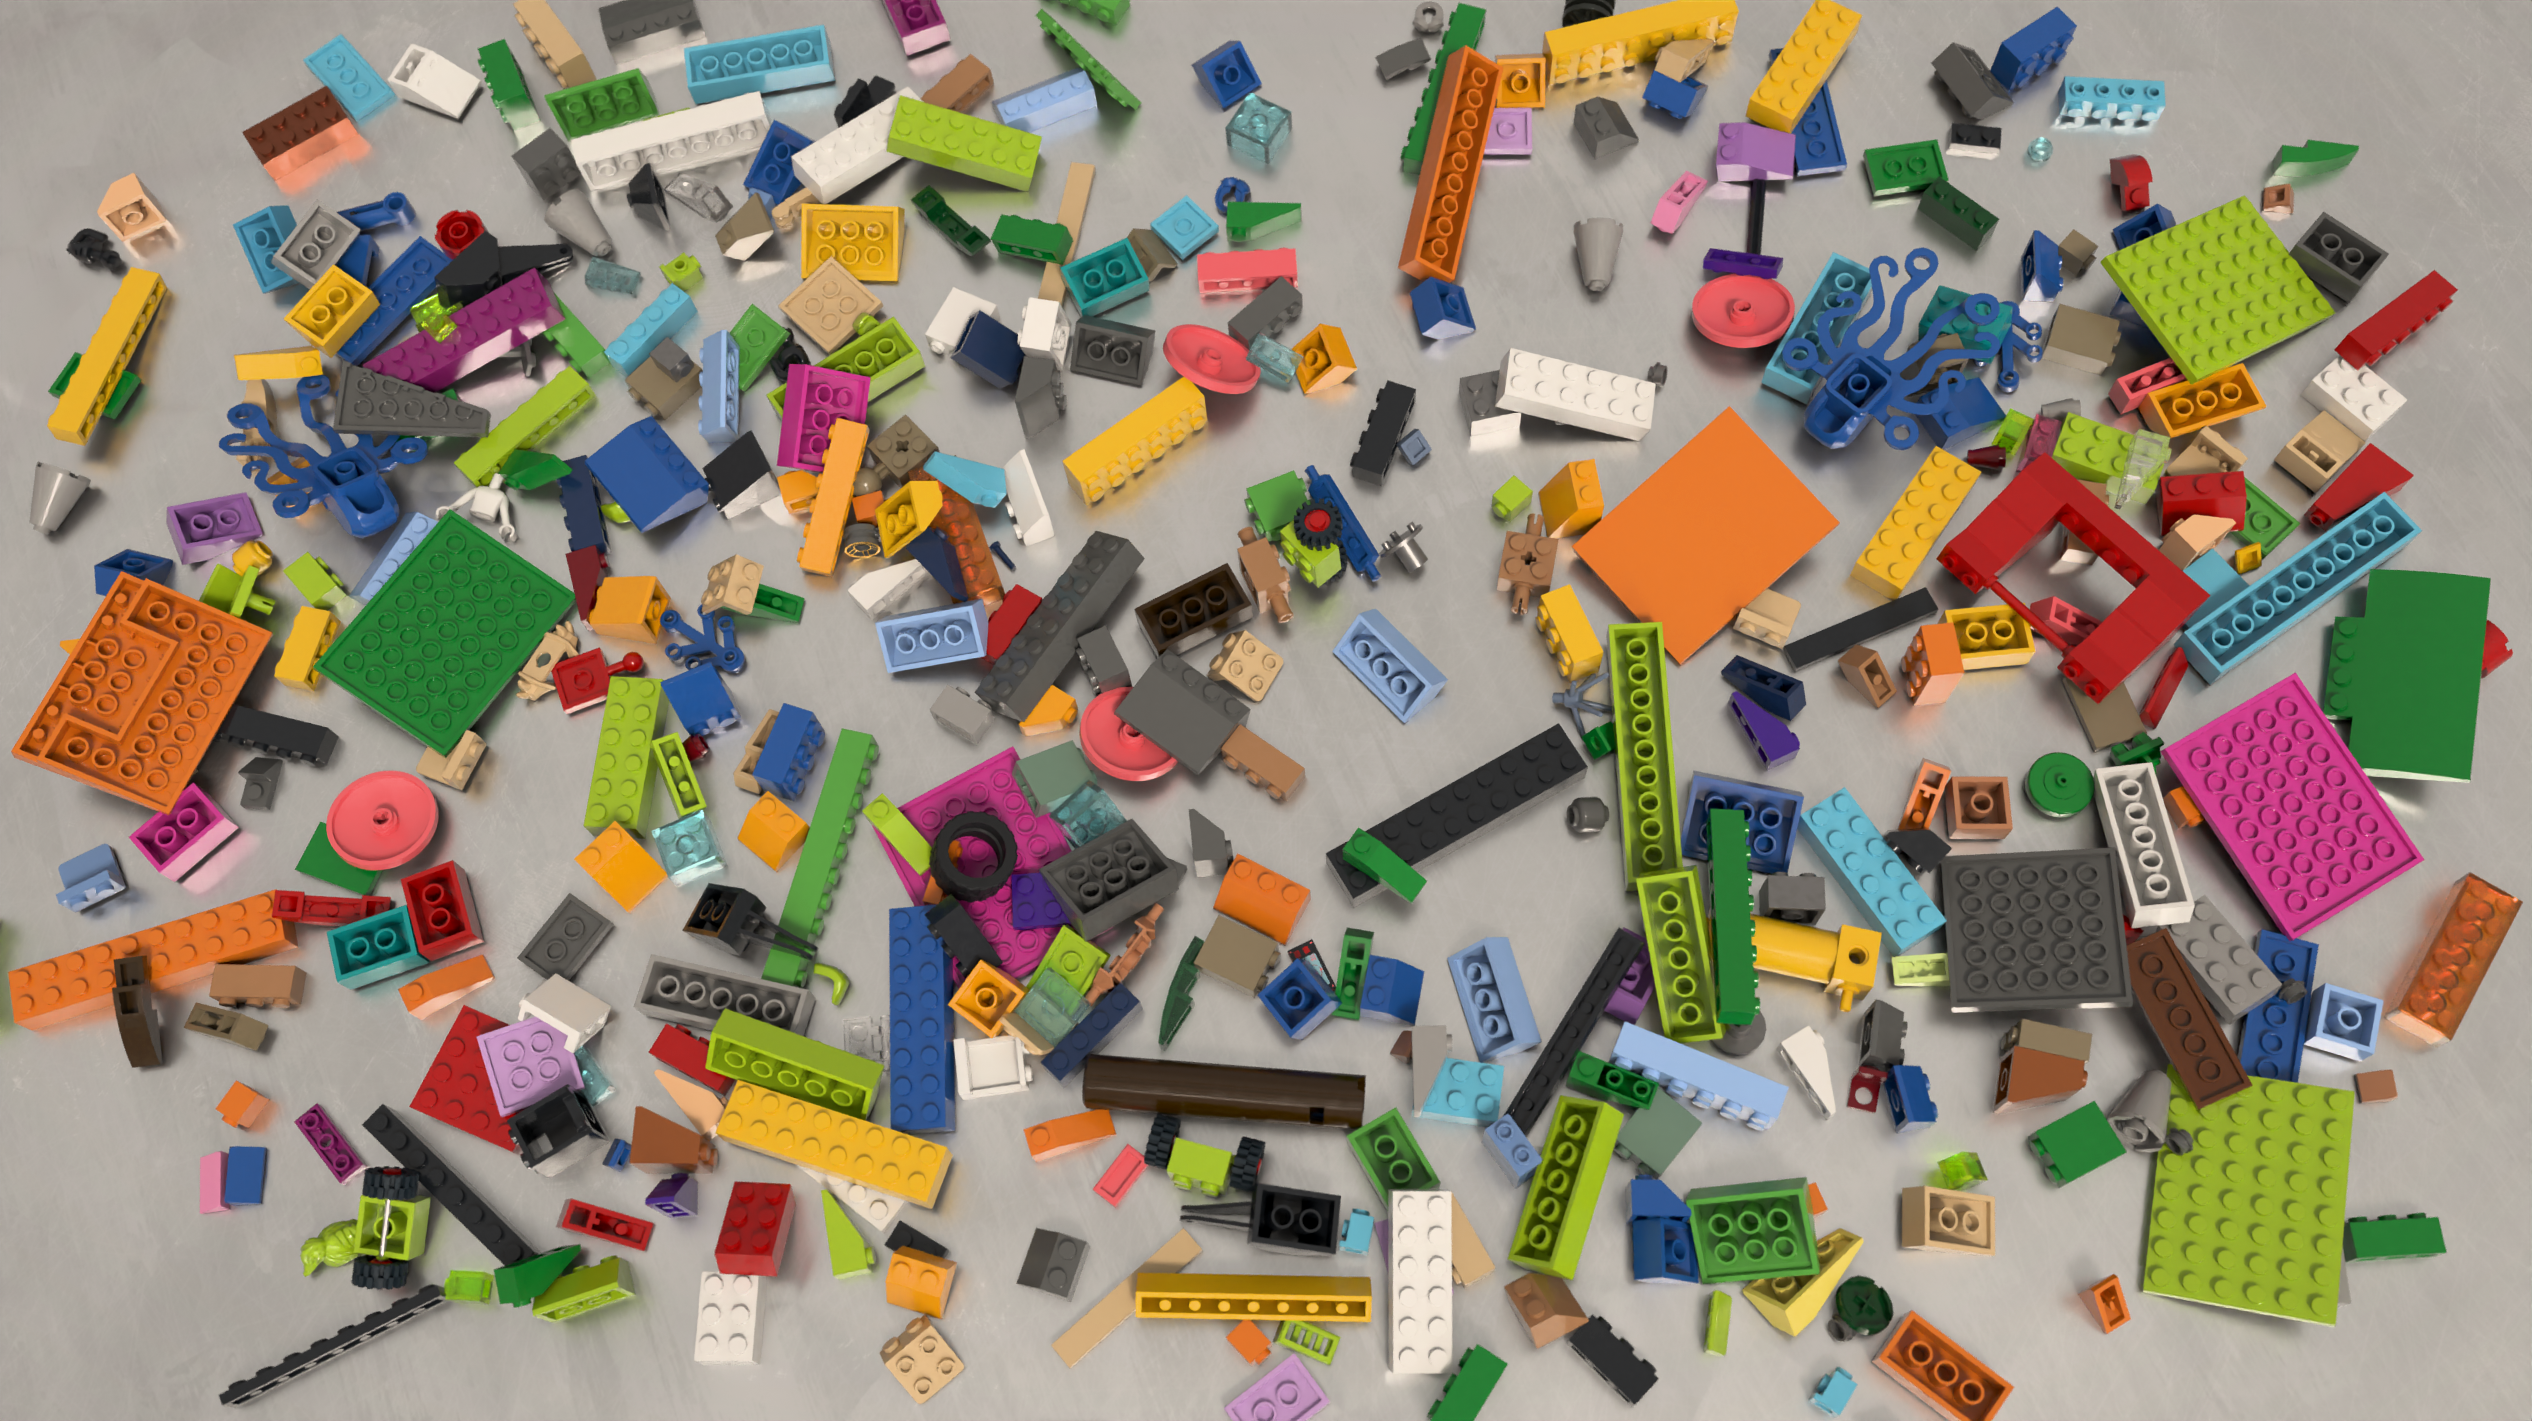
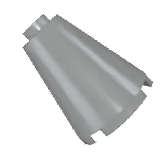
M573 189L562 194L559 197L562 201L557 206L552 203L545 213V222L550 228L593 256L606 255L612 248V239L586 195L579 189Z
M1588 218L1586 224L1581 225V220L1574 224L1573 232L1583 280L1590 290H1603L1610 283L1623 234V224L1620 222L1619 226L1615 225L1616 220Z
M37 462L29 523L34 524L33 530L49 534L51 530L56 532L89 486L91 480L82 475L75 476L71 471L47 463Z
M2159 1070L2145 1071L2108 1116V1123L2123 1145L2129 1142L2136 1145L2135 1150L2155 1152L2159 1151L2165 1143L2171 1094V1081L2165 1073Z

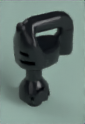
M87 228L79 231L69 242L66 249L68 254H71L77 260L88 264L99 260L104 267L110 270H114L122 263L118 252L113 250L102 252L103 243L107 242L108 235L94 229Z
M790 328L786 330L791 334L781 345L785 349L780 352L778 358L772 359L769 362L776 377L782 381H787L789 364L811 365L804 348L798 343H793L794 334Z

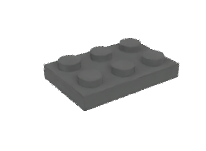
M569 893L517 959L546 980L554 974H558L569 981L614 924Z

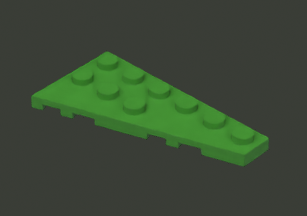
M1041 8L1036 14V17L1042 22L1039 26L1049 35L1053 33L1056 36L1055 41L1063 49L1068 48L1071 51L1069 55L1075 59V62L1087 71L1098 84L1102 85L1106 92L1115 100L1119 101L1125 108L1129 104L1136 110L1142 102Z

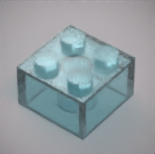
M1249 92L1225 128L1227 145L1269 164L1292 130L1291 111Z
M1090 780L1085 782L1049 815L1074 849L1081 847L1127 821L1106 792Z
M703 810L652 830L668 878L677 887L728 866L712 822Z

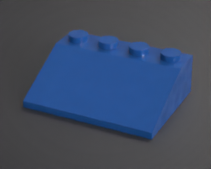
M652 416L629 425L585 460V465L641 533L700 507L708 501L709 483Z
M1693 770L1680 838L1682 855L1708 860L1706 821L1710 809L1744 810V821H1749V836L1746 838V845H1750L1751 857L1750 861L1747 862V869L1767 873H1788L1804 800L1802 792Z

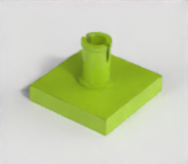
M249 565L242 575L228 609V614L240 618L244 608L247 606L270 615L276 600L253 593L252 590L259 572L258 568Z

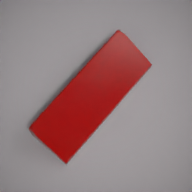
M2181 647L2176 648L2168 657L2139 713L2142 723L2152 729L2157 728L2188 668V662Z

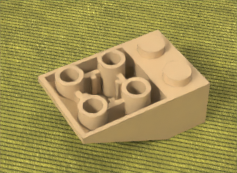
M2324 410L2283 447L2274 461L2316 493L2366 442Z

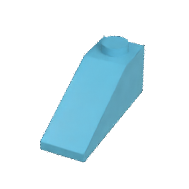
M935 451L923 466L924 471L972 503L996 508L1007 494L1005 471L1002 468Z

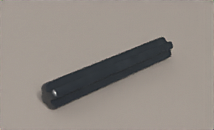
M1754 179L1751 190L1747 253L1761 255L1766 193V181L1764 179Z

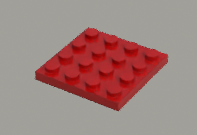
M463 1005L409 1107L515 1153L518 1145L514 1144L508 1134V1130L511 1127L507 1120L521 1111L505 1117L500 1116L477 1040V1036L509 1026V1024Z

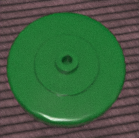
M2062 752L2049 753L2037 759L2028 770L2025 779L2026 793L2032 804L2041 812L2059 818L2070 817L2081 812L2091 801L2095 790L2094 778L2086 764L2077 757Z

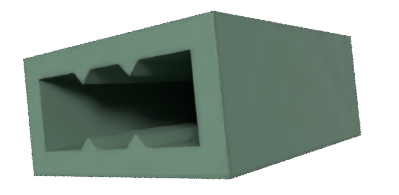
M1073 740L1016 761L1012 771L1013 778L1036 818L1091 797L1097 786L1095 773L1089 770L1082 750L1076 747Z
M1658 1087L1650 1110L1639 1108L1618 1133L1614 1150L1625 1160L1630 1158L1638 1164L1637 1169L1643 1175H1652L1653 1178L1658 1180L1700 1128L1702 1122Z

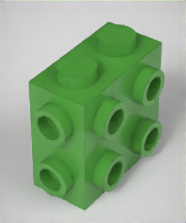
M1294 470L1246 488L1247 498L1244 499L1249 514L1254 513L1256 517L1254 525L1259 535L1263 534L1268 542L1281 540L1280 531L1294 520V515L1297 516L1296 510L1298 507L1303 509L1302 504L1304 502L1308 505L1311 504L1310 499L1308 500L1305 492H1307L1306 485L1302 478H1297Z

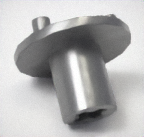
M1413 522L1407 525L1409 530L1399 536L1396 531L1389 534L1393 541L1389 543L1387 540L1381 544L1384 549L1379 553L1380 557L1383 558L1395 552L1409 572L1416 570L1428 560L1414 540V537L1421 532L1423 527L1421 524L1415 525Z
M1759 1012V1015H1755L1751 1025L1726 1024L1727 1031L1722 1039H1713V1041L1726 1053L1734 1055L1748 1054L1756 1050L1764 1040L1766 1033L1765 1018Z

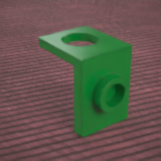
M1611 721L1600 727H1595L1581 737L1594 760L1615 749L1613 723Z

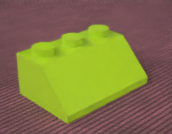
M616 1255L601 1259V1264L593 1267L583 1265L574 1268L572 1274L563 1277L560 1274L542 1295L534 1297L533 1316L553 1323L635 1295L628 1261L620 1257L618 1258Z

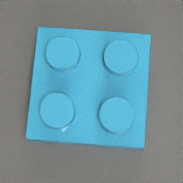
M1187 195L1150 223L1151 230L1182 260L1219 232V226Z

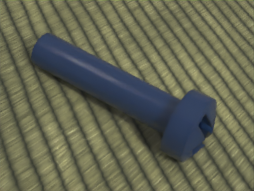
M998 541L992 543L989 549L992 552L995 551L1010 570H1014L1016 566L1000 548L1001 544Z

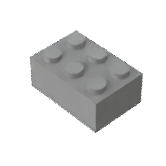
M317 199L275 253L271 264L308 289H311L333 264L336 266L358 238L361 229Z

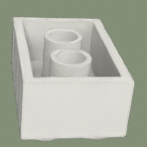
M1029 297L1028 305H1025L1023 308L1022 319L1025 322L1023 330L1020 329L1018 333V345H1020V348L1027 357L1055 360L1057 370L1063 372L1072 323L1059 302Z
M2340 355L2322 370L2301 394L2303 398L2320 412L2325 410L2364 442L2389 421L2407 401L2404 396L2366 365L2360 370H2356Z
M702 1271L694 1354L695 1362L703 1365L761 1364L767 1276L720 1274L719 1271Z

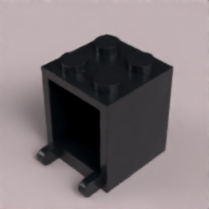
M569 1084L507 1120L511 1127L508 1130V1134L515 1145H520L523 1151L520 1157L524 1165L528 1169H533L537 1174L541 1173L549 1178L609 1143L586 1095ZM544 1135L547 1136L553 1147L552 1150L545 1154L537 1139Z

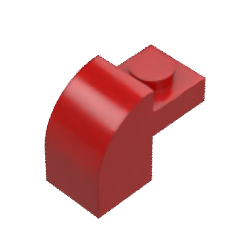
M2135 154L2110 159L2111 184L2120 185L2122 210L2127 211L2150 206L2148 183L2153 182L2146 159L2141 155Z

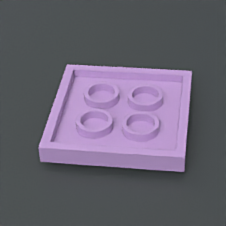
M538 1017L477 1036L501 1117L525 1110L567 1084L578 1091L585 1089L575 1052L571 1053L564 1048L568 1035Z

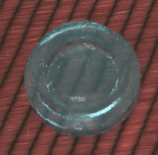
M2037 138L2029 144L2027 153L2035 161H2047L2053 153L2052 143L2046 138Z

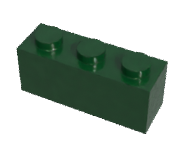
M1938 177L1924 191L1917 208L1976 251L1992 236L1999 221V218L1941 177Z

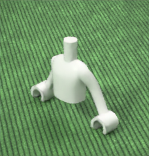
M497 473L493 475L489 486L475 487L466 492L449 507L442 506L436 510V516L440 521L449 509L456 512L474 498L469 510L470 514L479 519L494 522L500 510L502 526L499 529L501 538L504 539L506 533L511 532V542L517 540V533L514 527L510 525L509 498L504 492L499 490L504 478Z

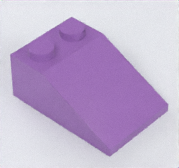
M1745 122L1719 123L1716 159L1718 181H1752L1757 178L1764 180L1793 179L1796 135Z
M246 492L167 507L166 524L182 565L210 560L263 535Z
M1623 927L1624 931L1641 940L1645 945L1604 1011L1635 1025L1656 986L1647 939Z

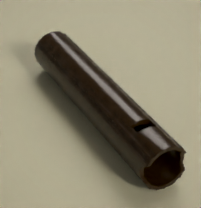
M1091 1054L1087 1058L1084 1068L1082 1100L1087 1109L1357 1130L1362 1127L1366 1075Z

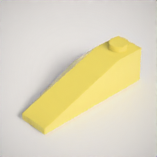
M1839 1228L1817 1240L1820 1274L1752 1280L1742 1289L1743 1293L1774 1327L1795 1337L1816 1317L1863 1244V1239Z

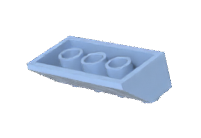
M1078 67L994 100L992 105L1002 125L1030 133L1097 106L1094 87L1085 70Z
M720 330L703 339V348H700V361L703 363V372L699 374L700 386L703 387L702 396L699 397L702 420H699L698 429L700 435L708 443L735 442L738 440L740 346L727 330Z
M419 512L406 513L349 597L367 605L435 527L438 521Z
M983 599L889 615L875 623L888 673L984 657L987 653L988 620Z
M1376 608L1359 613L1332 651L1403 723L1408 722L1431 702L1448 681Z
M1486 937L1447 958L1480 1063L1522 1052L1542 1042L1508 937Z

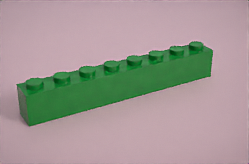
M1458 3L1456 12H1451L1448 23L1450 29L1449 31L1445 30L1442 38V45L1444 46L1442 50L1438 49L1435 58V64L1437 65L1435 69H1431L1428 78L1429 88H1424L1421 98L1423 105L1417 108L1414 118L1416 122L1415 127L1411 126L1408 133V147L1404 146L1402 149L1400 160L1404 161L1403 171L1420 175L1448 56L1465 45L1476 51L1485 26L1486 9Z
M1710 809L1706 821L1716 1023L1751 1025L1755 1015H1759L1760 998L1755 997V988L1758 987L1759 976L1758 971L1753 969V962H1756L1757 947L1752 945V937L1755 935V920H1750V912L1753 911L1754 897L1749 894V887L1752 885V870H1747V862L1750 861L1751 857L1750 845H1746V838L1749 836V821H1744V810Z

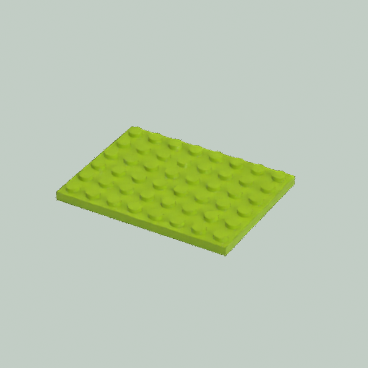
M2245 195L2105 256L2100 262L2191 385L2331 318L2336 313L2299 266L2298 262L2288 255L2289 252Z
M2168 1064L2167 1077L2171 1081V1094L2166 1136L2170 1134L2169 1130L2171 1128H2177L2178 1131L2180 1129L2186 1130L2193 1138V1150L2179 1156L2173 1153L2165 1142L2158 1151L2143 1292L2335 1327L2355 1091L2248 1076L2253 1086L2196 1110L2172 1064Z

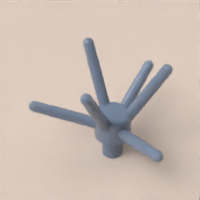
M1608 672L1596 677L1595 673L1591 674L1578 688H1576L1577 682L1574 680L1571 682L1570 689H1566L1565 693H1553V703H1564L1565 707L1571 708L1581 737L1586 732L1577 708H1581L1599 717H1602L1603 713L1595 708L1612 712V706L1584 700L1582 694L1584 690L1609 676Z

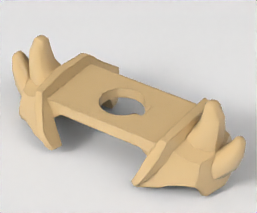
M567 620L565 626L557 624L556 631L552 633L546 632L543 641L523 670L519 671L520 680H518V687L521 691L516 693L518 698L535 701L550 690H555V683L546 682V678L566 651L569 658L579 655L576 651L578 637L575 635L570 621ZM542 654H550V662L539 668L538 658Z

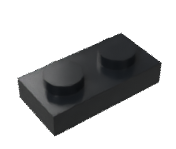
M1952 123L1950 127L1949 149L1998 154L2001 148L2002 128Z
M899 1220L885 1243V1246L894 1252L902 1246L945 1258L949 1252L947 1248Z

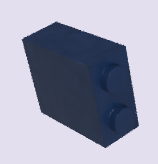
M979 310L969 317L950 358L999 389H1002L1016 381L1019 374L1017 369L1023 363L1024 356L1026 355L1020 348V345H1018L1017 333Z

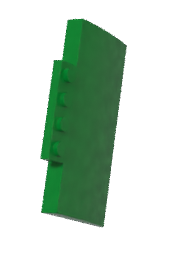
M2370 569L2365 616L2335 617L2323 713L2327 719L2352 720L2349 751L2367 776L2471 782L2491 578L2425 571Z

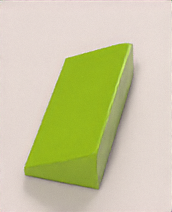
M217 564L199 601L227 613L242 576L221 564Z
M1714 1290L1709 1295L1703 1351L1704 1353L1725 1356L1732 1298L1719 1290Z

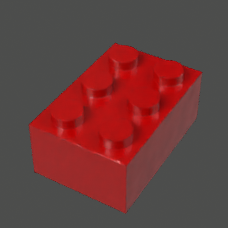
M452 860L401 879L419 953L434 961L484 942L465 870Z
M734 1182L714 1252L720 1274L778 1276L796 1206L791 1184Z

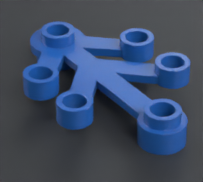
M2003 301L2001 304L2011 306L2013 309L2011 326L1999 348H2002L2003 372L1998 376V386L2004 392H2013L2019 386V375L2014 371L2013 346L2026 355L2028 361L2032 363L2039 362L2043 357V352L2040 346H2031L2016 335L2012 330V324L2024 331L2029 340H2038L2042 335V327L2038 323H2029L2021 317L2019 306L2016 303ZM2033 329L2038 330L2035 334L2030 333ZM2032 352L2039 353L2037 356L2030 355ZM1974 359V363L1977 366L1982 367L1988 364ZM2013 377L2011 380H2005L2004 378Z
M703 604L698 607L697 612L703 622L704 635L683 622L682 617L677 611L668 610L662 614L660 623L667 632H680L696 642L695 644L679 646L676 643L669 644L665 649V653L670 660L678 661L682 657L711 652L716 656L703 660L696 656L689 657L685 662L688 671L694 669L690 668L694 662H698L697 667L711 662L715 668L722 667L725 671L729 672L737 671L743 666L745 657L742 650L735 647L733 633L735 623L731 617L723 616L717 623L719 629L723 632L724 647L716 643L713 621L715 610L707 615H702ZM674 616L671 622H666L668 618ZM725 622H730L728 627L723 628ZM678 649L675 655H670L672 650ZM735 655L733 660L727 661L729 656Z

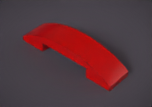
M275 890L272 918L314 925L345 926L389 911L391 897L362 895V899L310 896L305 895V892Z

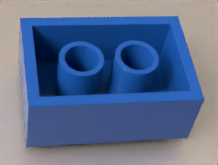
M2058 6L2001 42L1990 71L2008 92L2017 86L2022 87L2032 76L2042 74L2053 62L2058 63L2066 56V49L2074 39L2073 34L2077 25Z
M783 703L752 773L764 792L769 791L775 796L794 801L797 794L799 795L802 792L805 783L804 777L807 770L810 771L815 761L814 754L817 747L823 744L825 738L824 729L812 711Z

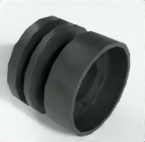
M1566 0L1562 26L1568 27L1613 16L1616 0Z

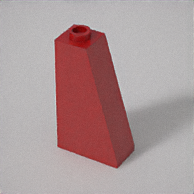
M2370 443L2313 503L2304 516L2313 525L2327 531L2383 492L2391 496L2400 491L2414 475Z

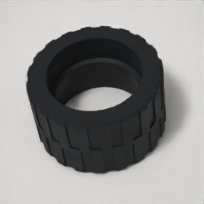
M969 811L956 815L952 820L945 823L943 829L940 830L930 852V872L937 886L948 896L952 894L959 901H984L996 895L1006 884L1017 862L1018 847L1013 832L998 817L986 814V812ZM965 836L984 840L996 853L998 859L996 871L992 875L983 878H973L962 874L954 867L948 853L950 844L955 839Z

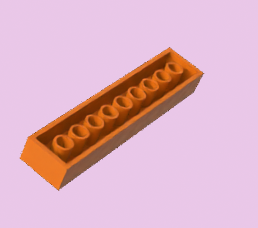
M1466 45L1448 56L1398 264V269L1423 282L1429 277L1448 283L1455 280L1503 73L1502 66Z
M271 890L10 971L8 976L14 1023L27 1029L35 1030L114 1005L112 988L117 987L114 959L147 955L150 993H154L212 975L215 964L244 965L298 948L295 924L291 921L272 918L275 890Z

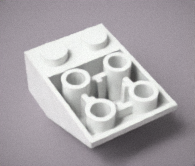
M412 43L388 78V82L398 97L459 119L482 83L480 79L435 52Z

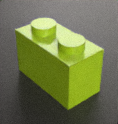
M306 552L283 570L292 583L316 609L328 611L347 596L340 588L344 585L343 582L334 573L331 575L327 573L326 570L330 567L320 556L315 559L309 552Z

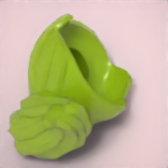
M356 1219L332 1223L320 1232L318 1238H309L305 1241L304 1245L300 1248V1258L304 1265V1277L310 1275L322 1261L328 1266L340 1267L354 1260L359 1255V1253H354L357 1229Z

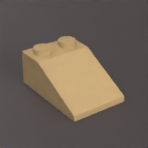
M1929 1186L1902 1188V1247L1927 1251L1995 1256V1197Z

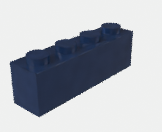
M583 455L565 460L563 462L573 470L570 474L558 478L556 481L559 488H562L563 494L559 495L563 509H566L567 516L564 517V523L567 530L571 533V538L568 539L571 552L596 545L601 553L610 554L612 551L605 517L601 511L602 503L597 479L585 465V460L588 457Z
M1120 982L1041 1061L1044 1069L1065 1088L1085 1068L1087 1058L1091 1054L1098 1055L1143 1010L1141 1002Z

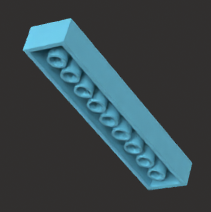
M2383 492L2186 630L2174 643V646L2176 648H2183L2186 659L2211 685L2370 572V569H2375L2409 545L2422 530Z

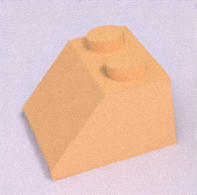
M135 173L111 183L97 211L101 219L122 242L167 221L158 200Z
M2192 515L2186 521L2181 518L2172 525L2171 531L2162 538L2161 541L2164 544L2159 551L2183 571L2209 550L2217 547L2236 522L2229 518Z

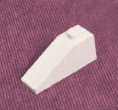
M917 559L866 573L862 578L854 580L847 591L852 601L873 620L929 572Z
M1808 1025L1781 1042L1777 1047V1051L1823 1117L1828 1120L1836 1113L1826 1049L1823 1046L1825 1043L1819 1032L1813 1031Z

